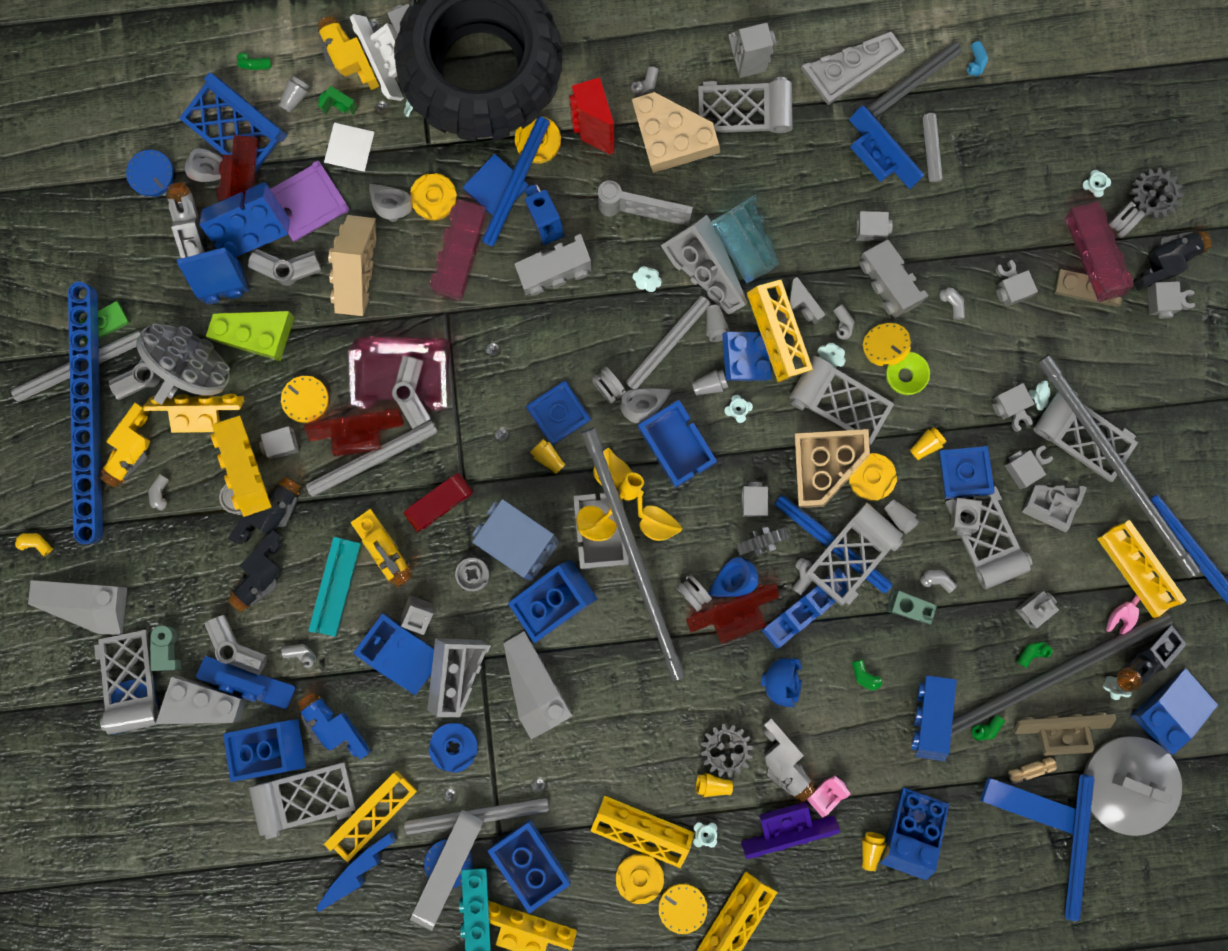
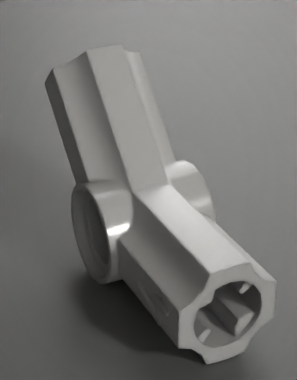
M256 249L252 252L248 263V268L270 277L285 286H290L296 280L322 271L315 251L286 261ZM285 268H289L288 276L281 278L280 272Z
M403 355L392 395L412 429L431 419L415 392L423 361ZM402 386H407L410 389V396L405 400L398 397V390Z
M141 358L139 364L133 370L109 380V386L115 397L121 400L146 387H155L160 382L161 377L153 372ZM150 370L151 375L149 379L144 381V372Z
M225 615L204 623L214 645L215 656L218 661L260 675L266 664L267 655L237 643ZM227 646H231L234 651L230 659L224 653Z

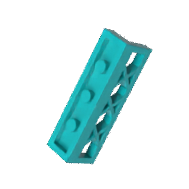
M333 537L309 632L337 637L362 546L361 543Z

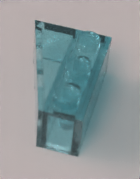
M753 195L711 221L715 232L746 283L755 280L779 265L770 236H765L762 223L765 222L763 215H758L755 202H757L756 195Z

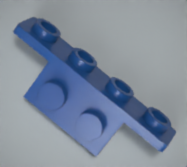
M864 105L859 107L850 118V122L862 134V137L856 140L850 148L880 182L895 172L902 182L911 189L924 174Z
M208 656L204 657L196 675L198 680L218 686L223 692L229 694L235 692L241 694L246 700L252 702L258 700L285 710L288 709L296 690L290 684L254 674L228 663H221Z

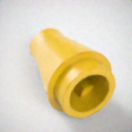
M933 427L931 430L927 429L910 449V452L919 461L921 458L943 448L942 445L946 440Z
M544 439L530 452L534 456V460L552 470L555 474L565 466V463L561 460L551 443H547Z
M708 773L697 776L696 794H700L702 797L732 794V780H726Z
M866 832L865 837L862 838L863 869L876 871L886 846L883 835Z

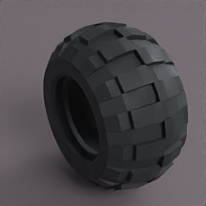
M418 0L413 6L410 5L401 19L400 30L394 44V59L398 80L406 99L412 108L427 120L428 124L443 133L450 132L456 134L458 138L463 140L477 141V138L493 137V140L508 137L513 130L520 127L524 129L539 117L541 110L551 102L557 90V84L562 72V42L560 32L553 21V15L542 0ZM473 33L492 34L504 40L511 47L517 59L518 69L512 77L497 87L479 91L463 89L444 78L443 65L448 50L457 40Z

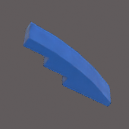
M838 568L833 572V579L846 578V576ZM846 581L834 582V591L840 597L844 596L847 592ZM816 585L761 631L773 646L778 649L815 618L823 614L836 601Z
M987 778L980 801L1065 832L1074 833L1075 808L995 779Z
M393 831L372 844L345 869L317 906L318 912L365 883L361 874L377 865L381 861L377 853L397 840Z

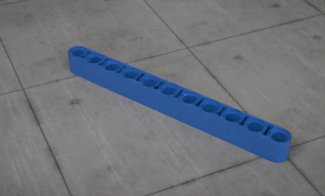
M74 282L68 290L73 534L75 540L80 544H94L100 541L103 535L98 295L92 286L83 282ZM82 289H86V290H87V295H86V297H85L84 299L80 300V298H79V293H80V291H81ZM86 312L88 316L86 322L81 324L79 320L82 313ZM84 336H87L88 343L85 347L82 348L80 346V340ZM87 360L88 368L82 372L81 363ZM84 384H88L89 392L83 396L81 388ZM87 407L90 414L84 420L82 418V411ZM88 431L90 440L85 444L82 440V435ZM86 455L91 459L90 465L87 468L83 465V458ZM87 479L91 482L89 491H85L83 483ZM87 503L92 507L89 515L84 513V506ZM87 527L92 530V537L89 540L84 535Z

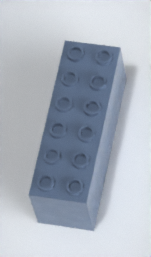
M503 499L500 503L495 501L487 512V515L490 516L485 524L480 523L473 532L472 536L475 539L472 543L523 578L534 581L560 542L553 533Z

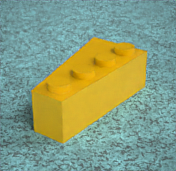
M237 416L212 424L214 434L210 436L214 447H219L221 454L217 455L221 468H226L227 475L224 478L228 489L233 490L234 496H231L235 510L240 509L243 517L272 508L241 417Z

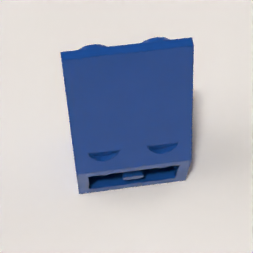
M382 613L353 654L416 696L431 675L434 648L410 630L401 627V624L390 615Z
M903 787L884 841L886 846L882 853L880 864L923 880H927L937 869L949 804Z

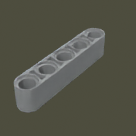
M464 810L461 811L410 921L431 931L433 930L484 822L483 819Z

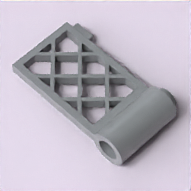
M776 77L770 83L717 85V81L703 82V86H698L699 116L705 118L711 112L719 120L714 125L716 133L755 131L786 133L793 129L792 82L788 81L785 77ZM764 90V98L758 104L748 97L753 91ZM737 91L742 98L733 105L725 97L730 92ZM713 92L719 98L709 106L704 101L703 93ZM745 100L754 107L747 116H744L737 109ZM721 101L731 108L723 117L714 110ZM758 111L764 116V124L754 125L749 118ZM735 112L743 120L738 125L731 126L726 119Z
M605 181L598 188V207L605 216H614L622 211L689 226L693 207L623 192L620 185L615 181Z
M812 356L810 363L813 370L802 373L789 396L792 400L791 404L800 410L808 408L845 431L860 430L858 423L870 420L873 429L869 436V445H871L894 403L835 369L824 359ZM834 376L843 380L844 390L833 392L831 381ZM828 388L829 394L824 395L825 391ZM855 389L862 391L865 402L853 404L850 391ZM846 392L849 406L837 409L834 395ZM830 396L833 410L825 412L817 407L821 398ZM879 401L886 406L881 415L873 416L870 403ZM866 404L869 418L858 421L854 407ZM850 408L853 422L845 424L840 420L838 411Z
M1058 391L1033 430L1042 438L1052 441L1109 482H1113L1117 476L1116 472L1112 469L1109 474L1103 470L1101 460L1106 458L1105 456H1100L1099 448L1093 439L1092 442L1081 443L1079 429H1084V427H1078L1076 415ZM1085 406L1092 418L1098 422L1097 425H1102L1106 428L1107 439L1115 450L1114 440L1122 439L1129 444L1123 453H1118L1125 463L1138 444L1134 440L1136 435L1126 428L1118 429ZM1074 431L1076 445L1069 446L1062 441L1066 432ZM1093 444L1095 458L1087 459L1083 454L1082 446Z
M996 486L994 487L995 493L988 495L990 498L988 507L981 505V510L986 512L982 523H979L980 528L976 538L960 535L975 567L978 581L985 590L1030 572V566L1033 565L1028 552H1023L1016 541L998 502L1002 498ZM957 498L945 502L950 515H952L953 501ZM989 513L998 516L1000 520L998 529L985 525ZM966 514V516L960 515V519L964 520L963 523L971 522L969 514ZM983 528L996 533L992 545L979 540ZM999 535L1007 537L1012 547L1006 550L996 547ZM977 544L990 548L987 558L978 561L974 552ZM993 550L999 552V553H996V554L992 555Z
M866 502L808 569L805 575L841 606L845 603L850 605L858 596L856 589L891 549L896 551L904 542L901 539L903 533ZM851 528L859 534L860 543L847 544L846 533ZM864 546H873L880 554L875 559L865 560ZM847 547H860L861 560L849 561ZM834 548H843L844 561L832 562L831 551ZM827 557L828 562H822ZM866 563H871L866 569ZM845 564L846 578L833 579L832 565ZM849 564H862V575L850 578ZM828 565L829 579H820L813 573L818 566ZM846 581L847 592L841 598L834 591V582Z
M142 630L98 639L99 645H94L95 657L101 663L105 705L103 716L100 717L101 729L110 735L158 725L156 721L159 709L155 701L148 631ZM142 637V646L137 653L128 648L133 639ZM117 643L121 646L113 658L107 655L106 644ZM125 650L134 655L126 668L117 662ZM138 659L144 662L145 669L139 677L130 671ZM114 664L123 669V672L115 682L109 678V671ZM129 673L137 680L127 691L119 684ZM140 683L147 686L148 697L137 698L133 695V692ZM116 688L126 693L119 703L112 704L111 695Z
M345 762L248 787L259 835H265V839L279 836V831L324 818L336 815L338 820L352 816L351 811L356 810ZM341 768L343 779L337 787L327 781L326 778L331 771ZM327 772V773L325 774L324 778H322L321 776L317 775V774H321V773ZM314 776L321 781L314 793L302 786L307 777ZM302 779L300 784L294 782L295 780ZM289 782L297 787L291 799L281 794L280 784ZM323 783L336 789L329 802L317 795ZM343 783H344V785H345L346 791H344L343 789H341V786L343 785ZM300 789L312 796L305 808L293 802ZM338 791L348 797V807L338 808L332 804ZM314 798L327 805L322 814L315 815L307 810ZM283 800L286 801V802H288L285 808H284ZM290 804L303 811L299 819L288 822L286 811ZM329 807L334 809L333 811L326 812ZM305 813L311 816V817L303 818V816H304Z

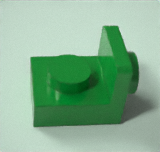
M332 86L327 91H323L318 100V107L325 114L328 113L332 105L343 114L347 111L354 115L358 109L353 99Z

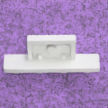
M353 14L350 16L353 30L358 35L362 43V50L368 56L372 65L371 69L380 82L382 93L387 99L403 100L404 97L395 80L397 72L394 59V44L397 34L393 25L385 24L374 33L367 17Z

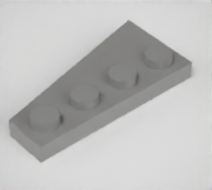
M889 32L867 40L853 48L843 49L842 52L822 57L816 62L806 63L801 66V69L827 105H829L902 55L905 49L893 33Z

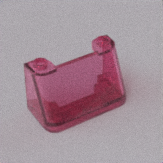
M361 337L354 340L348 350L351 406L368 409L377 403L378 400H395L392 390L395 386L404 355L423 361L415 391L420 401H424L425 405L429 406L431 410H441L447 407L449 394V340L442 338ZM402 386L398 390V397L402 400L407 399L410 396V389L407 386Z

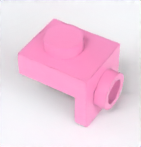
M834 775L823 780L806 799L821 817H825L842 799L847 798L851 793L846 788L845 783Z

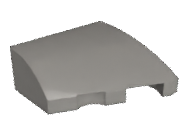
M1035 485L1022 509V513L1063 532H1067L1077 508L1081 505L1087 487L1065 488V486H1056L1050 488L1044 485Z

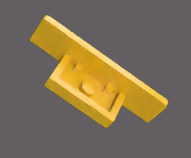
M181 394L172 397V399L166 397L161 405L153 400L154 395L148 399L143 408L144 411H168L171 433L214 432L212 424L220 422L219 410H240L244 403V396L226 394L213 397V395L189 397V395Z
M488 901L489 923L501 927L496 946L512 951H545L547 944L550 943L572 951L577 930Z

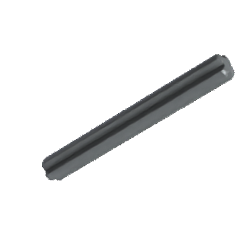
M957 42L950 44L869 105L867 110L876 118L957 57L962 51L961 46Z

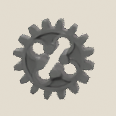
M1158 168L1155 172L1152 169H1148L1145 174L1141 173L1137 176L1138 180L1132 182L1131 186L1134 189L1129 191V195L1134 196V199L1131 201L1137 205L1136 209L1142 210L1145 213L1143 218L1149 214L1152 221L1158 216L1162 220L1167 217V214L1170 216L1176 212L1175 209L1181 205L1178 200L1184 194L1179 193L1178 190L1183 186L1182 184H1175V181L1178 179L1177 176L1172 179L1169 177L1171 171L1168 170L1162 174L1161 168ZM1162 182L1164 184V188H1162L1156 194L1155 190L1161 185ZM1156 195L1157 199L1151 203L1150 207L1148 201Z
M768 527L760 529L761 536L758 535L757 531L749 533L751 539L736 544L739 555L755 551L756 555L759 556L765 554L763 547H767L768 552L776 550L775 543L789 539L786 527L770 532Z
M722 723L721 730H717L713 726L712 730L714 733L712 735L705 733L708 741H701V745L706 747L705 750L700 751V755L707 756L703 761L704 765L711 764L710 772L718 769V776L720 777L724 772H727L728 777H732V771L734 770L741 774V766L748 768L745 760L753 758L752 755L748 754V750H752L753 746L746 744L750 737H742L744 730L740 728L736 732L734 724H731L730 728L726 729L725 724ZM723 734L729 735L727 744L730 748H735L738 744L743 746V750L740 753L729 752V757L732 759V765L729 767L724 766V761L726 760L724 753L719 752L716 756L710 754V750L714 747L719 750L724 749V744L721 741V735Z

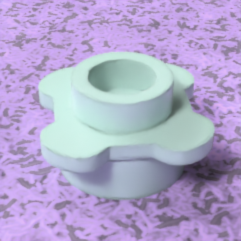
M1093 170L1090 172L1089 179L1085 180L1082 186L1085 190H1090L1095 197L1099 198L1103 196L1104 189L1111 185V180L1099 170Z
M734 395L731 398V404L725 408L724 412L727 416L734 417L738 423H743L746 420V414L752 410L753 406L751 402H746L739 395Z
M698 822L694 825L695 839L693 843L696 847H701L702 845L714 847L717 844L716 824L709 823L708 825H703Z

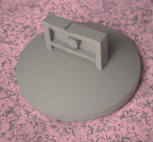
M153 323L144 328L137 338L136 345L141 358L153 372L164 379L153 399L161 405L166 397L172 399L178 388L199 395H215L222 392L229 382L230 368L213 349L214 345L206 339H200L193 335L192 331L186 327L181 326L177 328Z
M1136 736L1114 738L1097 748L1085 766L1083 774H1088L1095 778L1091 813L1101 824L1115 832L1132 836L1152 833L1167 824L1178 809L1182 796L1180 771L1171 755L1151 740Z

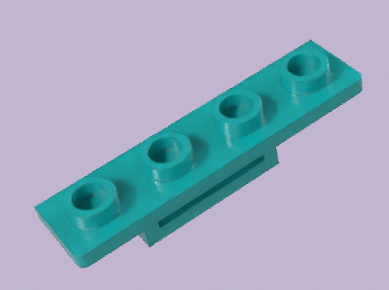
M485 868L461 870L463 898L459 899L460 913H464V923H461V938H465V951H491L487 870Z

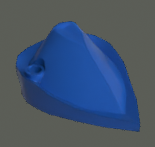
M740 557L731 559L720 571L708 594L714 597H739L751 593L758 585V573L754 564L748 559Z

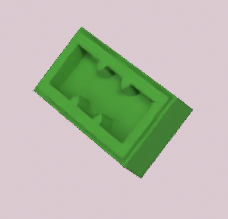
M117 301L98 311L99 340L130 324L123 308ZM87 317L80 320V323L86 322ZM84 336V337H83V340H84L85 344L87 345V343H88V338H87V336Z

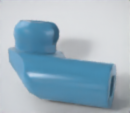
M981 41L974 42L971 45L975 60L967 66V73L975 77L983 73L988 62V55Z

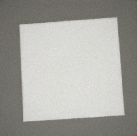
M334 123L324 163L365 172L374 132Z

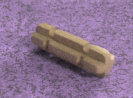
M1048 757L1043 759L1042 762L1037 761L1022 766L1020 770L1017 768L1010 770L1008 775L1010 781L1013 784L1023 782V779L1029 780L1043 775L1045 772L1055 771L1057 766L1054 759Z

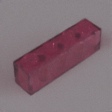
M461 200L457 201L456 207L452 206L449 220H452L449 229H445L443 235L445 246L443 251H439L436 264L439 265L437 273L432 274L430 280V287H432L435 295L462 302L487 216L485 207Z
M1099 201L1072 208L1065 221L1098 302L1125 296L1133 287V278L1125 267L1124 256L1118 250L1115 234L1109 228L1106 213L1101 209Z

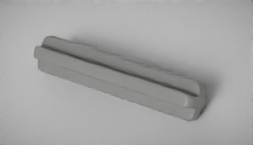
M927 113L923 116L928 177L930 182H939L943 177L937 118L935 113Z

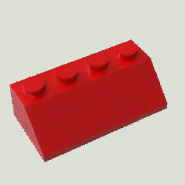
M600 77L572 85V95L568 96L571 124L574 133L579 132L580 139L609 155L614 154V122Z

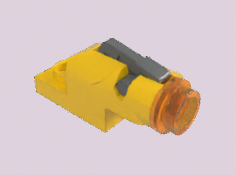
M334 16L321 19L318 22V32L326 64L334 66L344 77L358 72L362 83H368L371 90L379 87L357 37L350 40L341 28L340 22Z
M137 403L133 404L106 441L117 450L112 451L107 463L101 470L102 474L99 478L114 488L128 480L148 459L145 451L149 447L150 440L136 430L146 423L147 415L150 411H144L143 406Z
M369 509L351 522L361 537L362 543L391 584L394 583L396 588L412 578L410 574L411 569L398 551L399 548L372 509Z

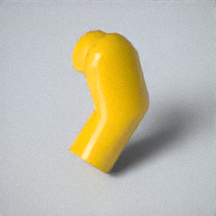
M22 533L16 538L15 546L19 550L35 547L43 556H47L53 550L49 543L38 533Z

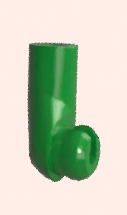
M244 52L237 55L238 61L236 63L240 69L255 71L271 69L269 57L249 58V54Z
M1046 642L1029 643L1016 662L1024 668H1028L1033 658L1050 657L1053 652L1052 647Z
M864 660L852 662L856 682L870 691H875L882 686V679L878 675L873 676L866 672Z
M995 714L988 725H975L971 730L972 737L978 741L994 739L1004 725L1005 720Z

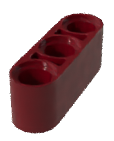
M457 473L406 509L403 514L418 533L473 494V491L462 475Z

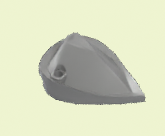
M201 148L193 149L185 162L186 175L198 182L215 181L234 177L241 173L217 154Z
M369 184L372 205L379 216L395 222L412 211L411 196L407 192L392 187Z
M648 388L627 391L621 397V412L629 421L642 423L658 412L670 395L671 390Z

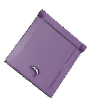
M315 161L312 166L270 189L290 219L288 234L293 242L350 211L319 161Z

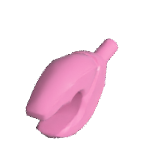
M1137 594L1131 602H1125L1113 610L1108 619L1107 632L1112 631L1120 619L1123 620L1124 624L1119 634H1125L1135 626L1139 617V609L1136 605L1140 599Z

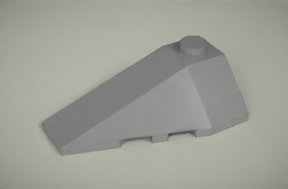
M707 215L661 245L672 264L679 271L682 269L691 277L690 281L695 285L699 284L705 289L708 297L717 305H720L728 315L748 304L721 237Z
M31 580L28 604L97 634L122 635L127 587Z
M525 631L503 643L518 716L529 737L533 739L572 717L573 713Z

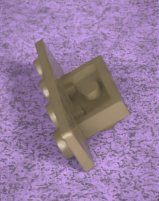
M1100 712L1092 716L1073 714L1065 718H1059L1058 716H1048L1044 719L1026 717L1017 722L1014 732L1015 734L1039 733L1044 756L1092 753L1094 745L1090 730L1111 728L1116 721L1115 714L1107 715L1105 712Z

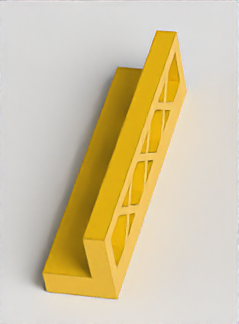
M782 280L756 286L747 292L777 381L781 382L795 375L813 370ZM776 287L779 296L777 302L770 298L767 289ZM778 310L785 313L787 318L785 324L778 321L776 316ZM786 332L794 338L793 347L785 342L784 336ZM794 355L801 358L803 368L795 370L792 362Z
M1130 520L1113 526L1097 538L1153 618L1161 616L1169 608L1181 605L1186 601L1183 594ZM1122 529H1125L1131 538L1127 537ZM1138 551L1142 552L1145 558H1143ZM1152 571L1156 572L1159 578L1156 577ZM1166 591L1171 593V595L1174 597L1173 600L1170 598Z
M395 771L324 845L330 851L334 849L348 863L417 790L398 771ZM400 782L409 793L403 799H393V788ZM389 793V799H383ZM379 802H389V814L387 816H376V805ZM393 802H399V803L393 808ZM372 810V816H367V814ZM362 820H372V831L369 834H359V823ZM376 820H382V821L376 826ZM355 828V834H349ZM365 837V838L359 843V838ZM344 838H355V848L350 854L339 845Z
M605 795L590 830L593 833L678 868H681L694 837V832ZM601 821L609 824L611 828L607 829L598 824ZM623 833H631L634 837L629 838L627 836H624ZM645 842L655 843L656 847L648 846ZM668 851H674L681 855L678 858L670 855Z
M745 872L697 951H742L778 892L760 882L750 873ZM764 891H766L767 894L765 895L763 900L759 902L760 896ZM751 914H753V916H752V918L750 919V921L747 922V923H745V921H746V919L748 918V916L751 915ZM738 935H740V937H739V939L737 940V942L734 943V944H732V942H733V940L735 939V937L738 936Z

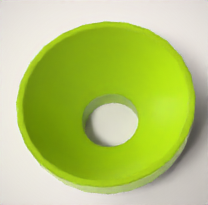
M910 352L901 362L891 366L888 364L886 379L889 386L895 392L902 395H914L923 390L928 384L930 368L922 356ZM907 369L911 372L912 379L910 382H902L899 379L900 370Z

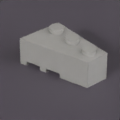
M768 23L739 29L728 34L739 78L766 72L768 63L771 62L770 56L773 54V45L776 44L775 34L773 30L769 31Z
M581 234L575 236L576 241L563 246L562 243L554 246L555 250L544 254L539 252L515 263L525 295H538L544 292V288L549 286L557 288L566 284V280L572 278L579 280L589 275L588 273L592 271L591 260Z
M889 240L878 244L861 255V261L859 262L861 269L871 277L873 290L877 295H881L884 300V309L889 315L892 314L894 319L916 308L929 296L925 290L922 292L918 290L913 283L916 281V277L913 273L908 275L902 265L904 264L903 259Z
M435 638L427 708L429 712L436 717L461 716L472 691V683L476 674H479L482 668L480 666L491 645L482 640Z
M174 676L170 679L156 724L234 723L241 720L247 700L242 695L236 693L229 694L211 685L182 676Z

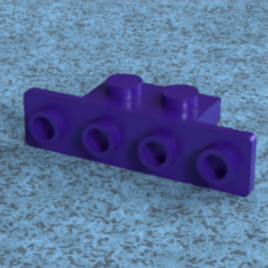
M803 802L759 815L764 835L743 840L741 845L746 859L757 858L771 852L782 851L789 847L831 837L832 835L839 834L840 828L833 815L811 821L807 803Z

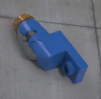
M314 692L298 702L302 720L314 744L322 743L325 748L331 751L347 740L349 743L347 745L348 750L354 757L358 756L359 759L372 752L345 712L334 718L333 714L335 713Z

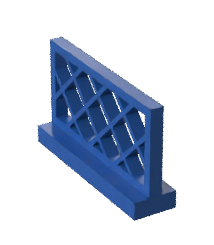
M209 72L204 78L206 83L179 119L252 178L279 141L283 142L288 134L219 77ZM209 90L215 93L216 104L205 105L204 97ZM221 107H232L234 118L223 120ZM217 108L218 120L207 122L206 109ZM201 110L202 123H192L188 118L194 111ZM249 121L251 133L240 134L239 122ZM234 123L236 135L224 136L223 124ZM218 125L220 137H209L208 126ZM257 136H267L271 140L266 148L258 149ZM252 137L253 150L242 151L241 138ZM236 139L237 152H227L225 140ZM254 154V163L250 169L243 165V155Z

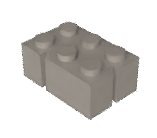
M600 493L601 500L597 501L595 494L574 496L575 518H577L578 512L585 506L599 507L606 514L610 506L605 493ZM611 514L609 518L615 522L613 514ZM576 523L578 543H583L582 547H578L581 570L629 565L628 555L618 528H616L611 538L604 541H592L578 532Z

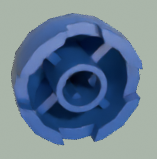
M778 659L769 666L767 672L762 674L761 685L765 687L769 699L777 705L794 708V702L799 701L802 680H799L798 669H802L799 659Z

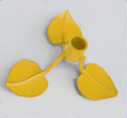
M610 448L605 449L603 453L615 487L619 489L620 500L630 501L638 497V516L642 519L639 524L641 531L647 537L657 541L666 540L680 533L683 529L682 526L664 510L656 506H646L642 512V496L644 492L641 491V488L644 485L643 478L639 474L632 472L629 466L618 458ZM594 465V477L597 480V482L601 484L597 470ZM596 506L583 507L578 512L576 518L578 532L592 541H604L611 538L617 528L616 523L609 518L612 514L611 509L605 514L602 509Z

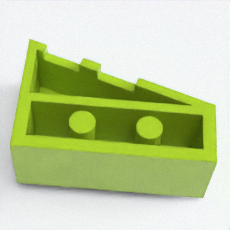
M289 311L213 314L206 337L216 343L281 361L295 316Z

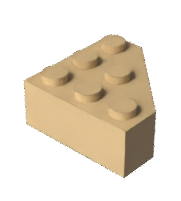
M655 92L632 99L653 173L720 153L713 122Z
M347 215L344 224L340 225L339 236H335L334 248H330L328 257L329 263H332L333 268L330 271V283H333L334 288L331 291V303L334 304L335 313L356 316L364 315L369 299V293H367L369 280H371L373 261L371 259L373 248L376 245V218Z
M868 429L795 434L799 507H824L870 456Z

